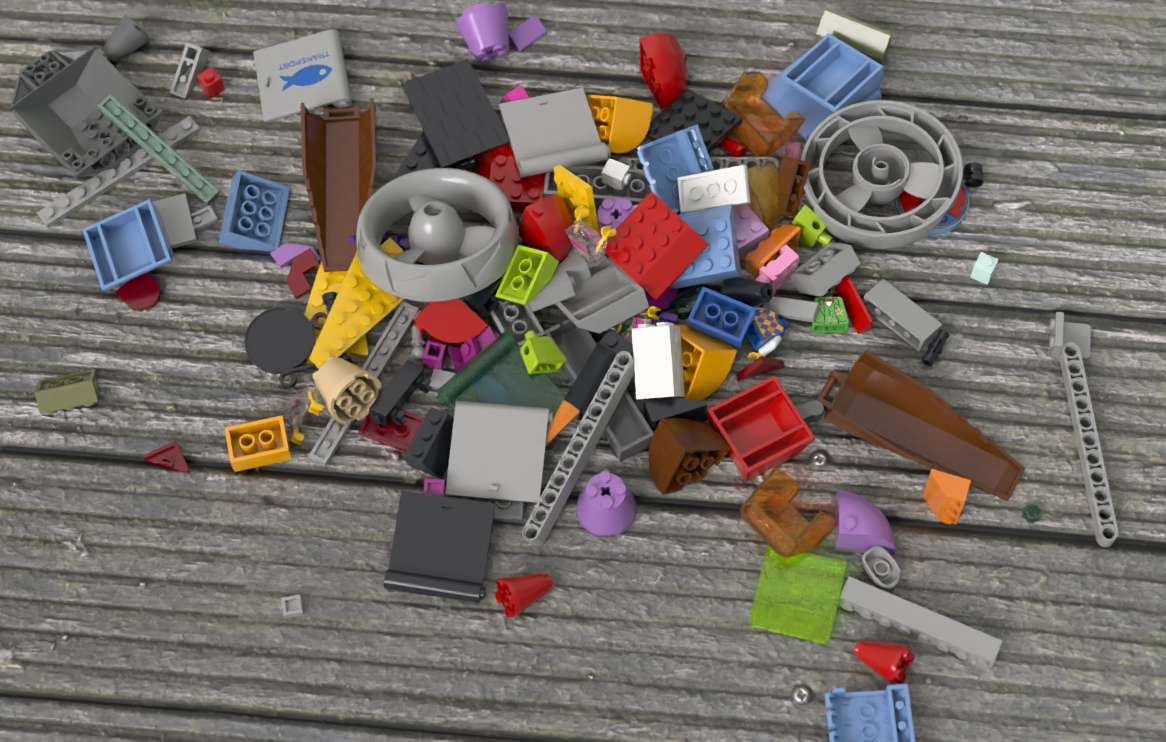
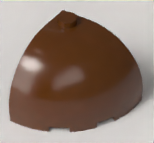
M685 418L661 419L649 446V468L652 479L662 495L683 490L684 485L692 481L695 484L708 475L706 471L714 464L717 466L731 447L721 435L702 423Z

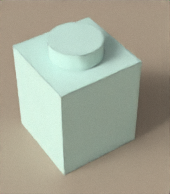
M981 252L973 267L970 278L988 285L995 271L998 259Z

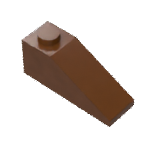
M783 155L778 173L780 214L796 217L809 173L810 162Z

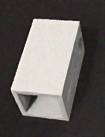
M668 322L656 323L657 327L655 325L639 324L638 328L632 329L636 399L685 397L680 327Z

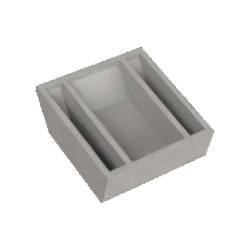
M607 257V260L592 265V269L589 270L591 278L575 283L576 287L573 288L575 296L555 303L578 328L599 334L649 308L644 289L610 257Z

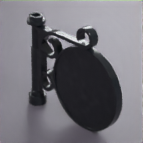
M327 292L322 295L323 304L327 307V314H329L336 299V292ZM275 307L260 313L252 320L245 333L244 345L249 359L262 371L280 374L279 381L284 388L294 387L297 383L295 373L318 368L314 363L302 365L309 359L315 346L313 327L317 330H322L324 324L317 325L316 320L321 317L327 319L328 315L318 312L309 321L303 313L289 307ZM346 352L339 357L350 363L352 362V358L347 356ZM292 374L293 380L290 383H284L283 379Z

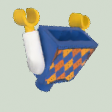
M757 306L754 307L756 308V316L747 336L754 350H759V352L750 353L748 360L753 357L757 359L762 356L765 357L778 346L785 329H788L789 324L786 318L779 319L776 312L772 309L766 310Z

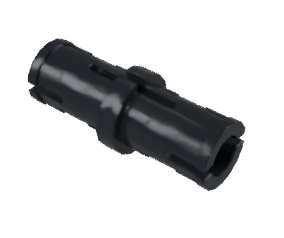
M939 330L933 342L928 344V350L921 359L924 365L931 367L938 354L942 353V347L950 336L945 330Z

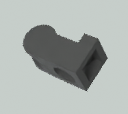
M813 400L796 409L805 423L808 424L810 422H817L822 418L824 406L820 401Z

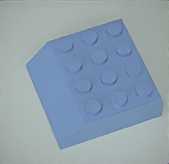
M828 33L783 73L780 78L835 113L844 107L860 103L884 81V69L876 61Z
M150 199L82 229L103 292L171 262L174 253L159 210Z
M733 204L679 214L678 216L709 245L670 287L676 289L741 277Z

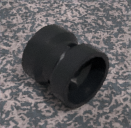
M969 163L964 166V174L966 175L965 185L967 187L977 188L983 185L984 179L981 175L983 168L980 163Z

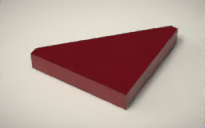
M759 357L738 372L736 376L738 381L783 369L785 364L781 360Z
M177 441L143 455L147 462L186 474L191 473Z

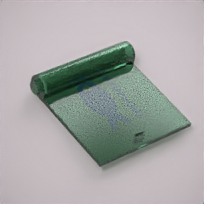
M506 330L436 391L438 394L436 396L437 400L442 405L446 403L454 413L456 401L550 408V412L554 414L553 417L565 399V395L544 373H528L520 352L521 348Z

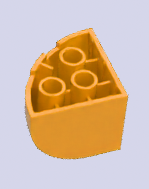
M587 95V102L600 141L609 146L610 152L625 153L633 150L643 141L650 126L653 103L612 96Z
M674 325L680 327L685 391V397L681 398L703 400L714 393L724 382L733 364L737 349L727 343L688 328V326Z

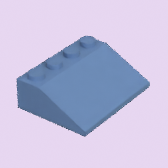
M238 170L231 179L218 243L234 248L271 252L279 248L290 187Z

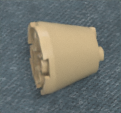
M335 356L329 357L326 363L313 374L315 385L329 413L341 424H347L348 421L354 419L359 421L370 413L369 407L377 399L379 389L382 388L379 379L371 372Z

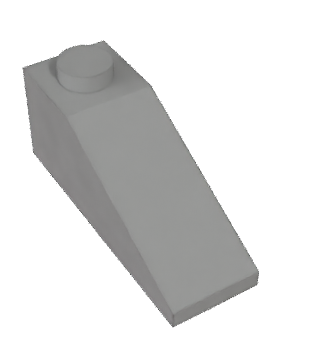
M186 42L170 90L171 94L187 99L198 80L197 75L202 73L210 53L209 50Z

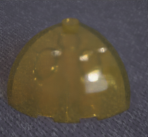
M765 163L763 167L755 165L747 169L750 203H747V205L769 231L773 230L787 216L780 214L778 177L780 168L776 167L773 163Z

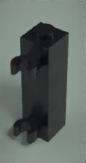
M410 360L404 363L369 407L370 419L374 423L387 427L391 420L400 426L404 424L406 413L400 410L417 387L424 393H428L431 389V386H429L431 380L424 377V368Z

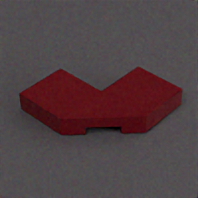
M310 248L294 257L286 282L296 299L312 290L305 274L320 265Z

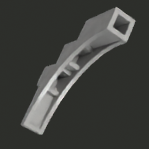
M579 227L578 234L575 233V240L583 247H586L589 257L573 246L567 257L556 267L552 279L529 303L532 312L575 296L573 289L576 287L575 283L591 278L589 271L592 269L591 265L607 260L605 252L597 250L596 240L591 239L581 227ZM594 253H597L599 258H596Z

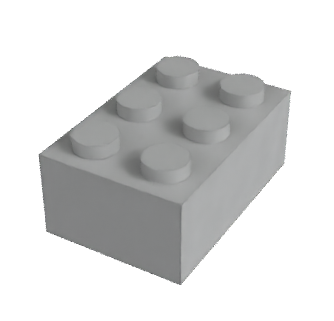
M829 242L789 275L799 293L820 297L825 295L833 285L839 284L847 274L854 272L861 263L851 245Z

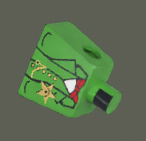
M828 289L825 295L814 300V302L819 303L820 308L815 322L811 323V333L847 332L849 321L841 297H833L832 290Z

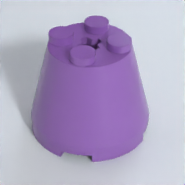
M488 2L480 3L463 10V15L455 18L459 32L477 60H481L485 64L491 62L494 58L508 56L509 22L507 7L504 3L498 2L497 5H488Z
M622 198L603 200L596 213L600 232L597 234L602 238V227L611 225L610 230L616 229L634 210L631 201Z
M607 471L592 477L578 497V519L588 532L596 536L619 535L630 527L635 518L636 502L632 492L621 478Z

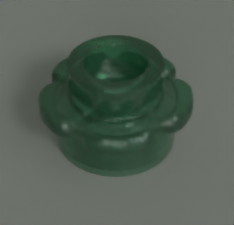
M1027 505L1024 511H1022V517L1028 523L1034 524L1036 521L1039 522L1041 520V510L1037 505Z

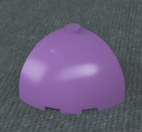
M837 490L835 495L834 551L865 553L874 546H880L889 554H895L894 534L887 518L880 509L871 501L858 494Z

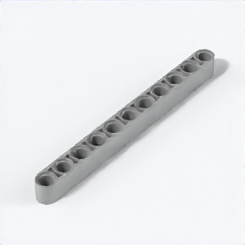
M1068 342L1063 346L1059 360L1095 537L1100 546L1110 547L1118 536L1115 513L1081 351L1076 343ZM1066 352L1072 353L1073 356L1067 355ZM1070 369L1075 370L1077 373L1070 372ZM1073 387H1077L1081 391H1076L1073 389ZM1077 405H1082L1084 409L1078 408ZM1080 423H1086L1088 427H1083ZM1084 441H1089L1092 445H1087ZM1088 459H1093L1096 464L1090 463ZM1091 477L1098 478L1100 482L1093 481ZM1095 496H1101L1104 501H1099ZM1099 514H1104L1107 520L1102 519ZM1103 533L1110 534L1111 538H1106Z
M621 351L614 358L522 531L524 539L535 547L541 546L548 537L635 373L634 358L629 352ZM602 411L601 414L596 417V414ZM593 428L592 431L589 434H587V431ZM584 445L583 448L580 451H578V448ZM574 463L573 467L569 468V465ZM565 480L564 484L559 486L560 482ZM556 497L555 501L550 503L551 499ZM546 515V518L541 521L542 516ZM537 532L536 536L531 538L533 533Z

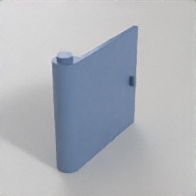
M796 60L760 88L756 94L807 141L815 128L834 112L780 78L783 73L798 61ZM878 87L875 88L861 102L881 100L880 89Z

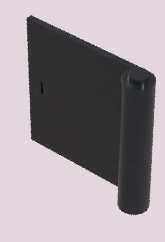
M401 490L389 569L386 570L384 578V589L480 603L481 599L484 600L486 588L483 587L496 504Z

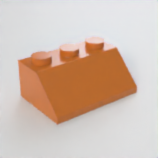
M784 224L779 229L775 228L766 241L762 240L754 252L747 254L744 259V269L755 278H758L760 268L762 266L766 267L770 261L776 260L780 256V249L785 244L793 251L798 248L801 228Z
M931 469L923 497L937 519L946 524H957L971 480Z

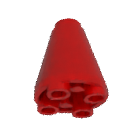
M542 573L504 577L496 580L498 591L495 592V598L499 604L502 603L507 618L519 615L553 588V583L548 574Z
M859 640L854 649V655L860 661L894 685L905 682L907 667L912 665L915 655L911 653V647L902 644Z

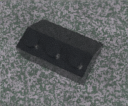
M430 407L404 455L406 464L442 479L449 465L454 418L445 412Z

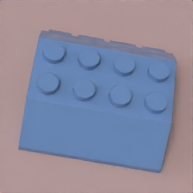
M698 125L637 147V154L641 164L644 165L643 170L647 181H650L651 191L675 213L680 211L677 178L714 171Z
M908 684L887 685L885 690L847 693H845V688H833L831 691H828L829 693L824 694L826 709L831 710L826 712L828 729L833 730L829 732L830 742H915Z

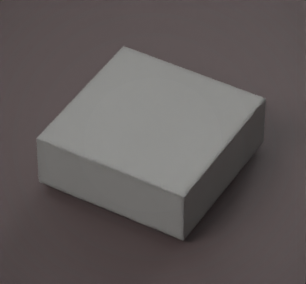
M301 594L281 598L284 619L304 615Z

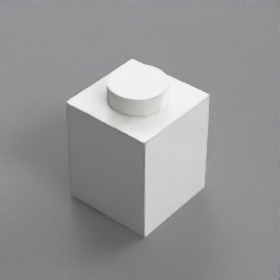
M609 158L602 171V183L622 190L624 185H628L630 182V166Z

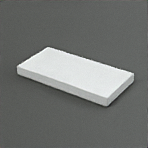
M746 165L677 178L680 214L730 204L735 206L750 203Z

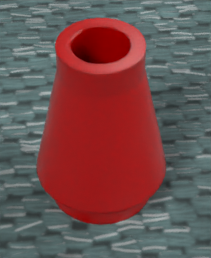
M728 137L720 143L732 157H744L747 152V147H745L744 143Z

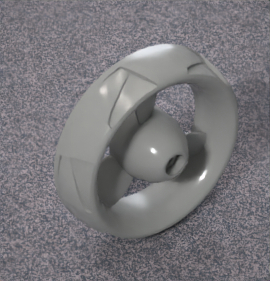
M865 101L836 111L823 120L809 136L801 160L811 163L803 192L815 214L825 224L826 230L846 243L867 248L895 249L922 240L941 222L950 207L954 206L961 188L963 174L961 153L949 130L926 111L897 101ZM881 132L899 134L915 141L930 154L935 163L918 162L909 164L906 155L900 149L889 144H883ZM851 138L860 150L853 163L852 179L854 186L834 197L825 182L823 174L824 165L830 154L840 144ZM904 190L916 197L927 199L920 206L901 215L874 217L859 213L867 202L875 205H885L896 200Z
M424 169L402 175L388 182L366 201L357 223V255L364 274L383 291L414 301H446L478 292L499 279L506 272L519 245V230L511 204L504 192L491 180L473 172L460 169ZM450 205L464 207L481 214L493 227L473 226L465 228L460 216ZM414 211L408 229L410 249L391 257L380 247L382 238L387 229L396 220ZM460 255L465 256V258L457 260V257ZM417 261H419V262H422V263H424V264H426V265H419V264H415V263H416Z

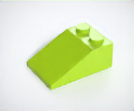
M518 245L495 297L527 306L552 279L559 261L548 252Z

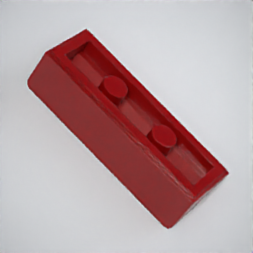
M847 275L837 284L835 292L838 297L842 298L845 311L857 334H861L871 330L873 320L850 276Z

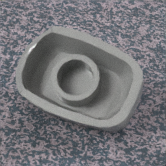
M874 546L863 554L862 564L868 576L877 587L882 590H890L898 584L901 574L900 568L884 548Z

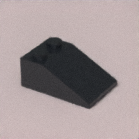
M675 397L649 398L644 402V419L653 433L661 419L685 418L701 423L707 419L708 404L707 401Z

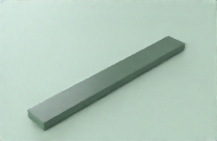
M111 94L97 106L102 113L206 205L220 193L212 183Z

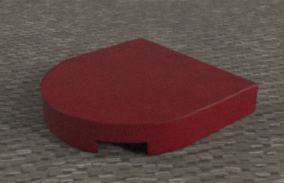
M148 272L130 279L115 291V294L130 309L135 311L153 308L159 302L161 293L159 284Z

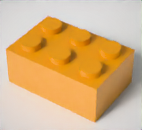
M283 416L225 428L230 463L234 472L292 460L287 428Z

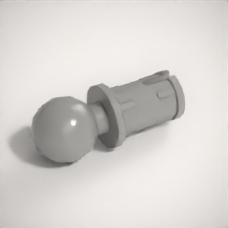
M412 326L411 346L414 348L411 354L414 359L422 360L426 341H424L423 333L415 326Z

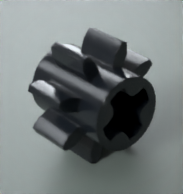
M475 156L457 163V166L460 170L475 173L476 169L479 168V162Z

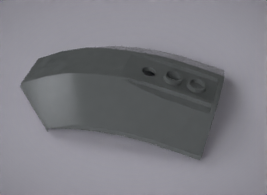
M96 46L49 50L19 72L10 106L11 112L22 125L77 178L112 169L141 148L139 144L97 108L109 94L115 97L152 131L164 114L163 110L134 87L101 54ZM95 125H100L98 130H91Z

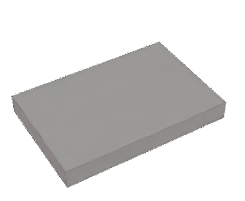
M186 194L153 201L159 210L171 248L197 242Z

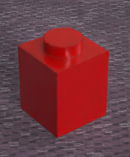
M212 67L197 75L200 88L210 99L225 90L222 78Z

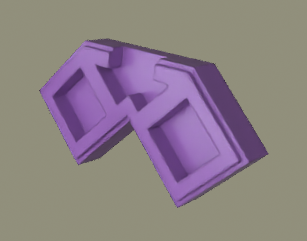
M285 243L270 253L281 269L292 263L294 257L309 248L313 251L319 264L321 262V257L312 246Z

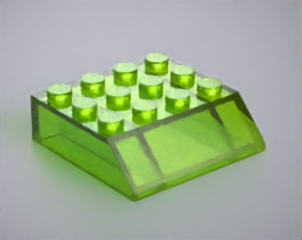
M768 543L748 625L828 645L847 562Z

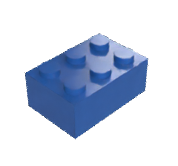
M703 287L687 320V326L741 349L755 319L756 308Z

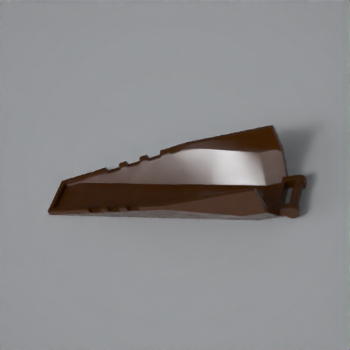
M370 98V108L361 115L360 104L342 108H329V106L323 107L324 118L310 113L305 103H301L302 170L324 272L348 271L357 252V239L355 242L349 243V236H357L359 215L364 204L373 194L377 166V123L374 98ZM354 114V116L330 117V115Z
M867 349L857 359L846 377L836 371L829 373L827 383L819 397L815 398V400L823 404L826 410L824 419L844 431L928 468L971 480L970 485L1006 501L1010 499L1025 468L1008 453L1000 449L995 442L989 441L983 436L977 427L974 428L970 425L963 415H959L951 409L952 406L933 390ZM835 382H838L841 385L830 403L826 401V398Z

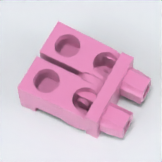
M785 244L780 249V256L776 260L770 261L766 267L762 266L760 268L759 277L755 281L770 284L774 295L776 290L791 279L789 274L798 268L799 255Z

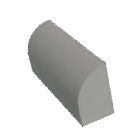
M884 279L868 291L863 298V303L871 315L917 351H921L942 326L938 320Z

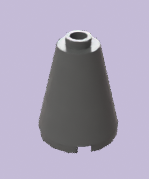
M125 15L121 18L102 48L104 52L102 55L109 62L113 61L115 63L145 45L151 39L128 15Z

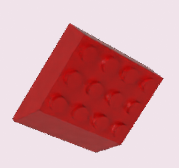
M510 143L476 156L479 168L476 169L475 174L491 180L504 192L511 204L513 213H523L525 207L544 198L546 173L521 178Z
M651 191L616 228V235L608 237L602 250L657 301L709 244Z
M775 376L707 409L708 423L730 445L731 448L728 454L746 482L797 456L815 440V436Z

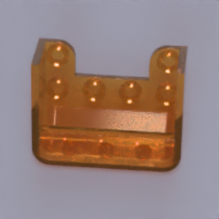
M760 71L743 72L720 106L741 116L743 119V123L732 133L745 144V147L755 157H767L790 142L806 119L799 112L792 111L783 120L762 98L768 88V80Z
M774 467L740 508V515L778 555L789 558L816 549L837 526L838 522L832 516L820 511L809 523L790 504L799 492L798 483L791 476Z

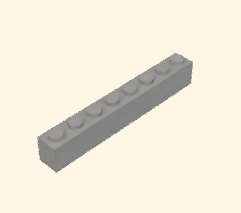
M848 576L839 597L838 604L847 611L853 610L860 613L866 619H875L885 627L891 626L898 629L904 635L917 637L923 643L934 644L942 651L953 652L961 659L972 660L982 668L992 667L1002 644V640L850 576Z

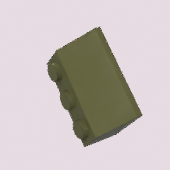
M96 369L39 380L34 393L40 414L46 413L49 415L61 409L69 411L77 408V406L84 405L88 407L96 404L99 400Z

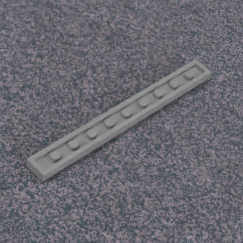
M188 116L158 136L174 149L199 133L200 128ZM141 147L114 168L98 173L37 212V215L49 229L156 159Z
M402 301L362 369L371 372L380 379L412 326L413 318L419 311V308ZM332 417L308 455L309 459L326 467L354 420L348 421L347 424H341Z

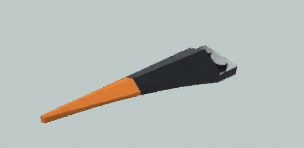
M609 329L601 341L597 343L553 417L552 423L547 427L546 446L591 403L616 355L621 351H627L633 357V344Z

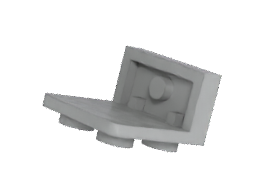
M1056 312L1054 318L1050 319L1049 330H1052L1049 337L1051 356L1059 357L1063 346L1068 342H1074L1080 348L1082 359L1088 360L1091 346V326L1088 324L1064 322V313ZM1066 352L1067 355L1073 356L1072 353Z

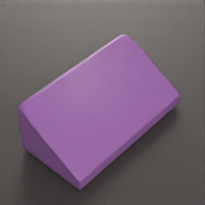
M533 15L509 33V42L521 52L546 34L547 30L540 20Z

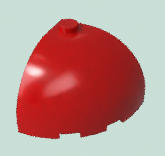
M655 33L639 38V70L660 110L665 109L688 87L686 53L682 51L676 37L668 33Z
M552 195L525 207L518 228L520 238L529 248L548 252L559 261L557 265L559 266L567 257L573 245L568 235L574 239V222L568 205L561 196Z
M459 298L425 302L413 318L416 322L414 326L422 333L425 330L436 339L448 343L465 342L470 337L474 338L487 327V324Z

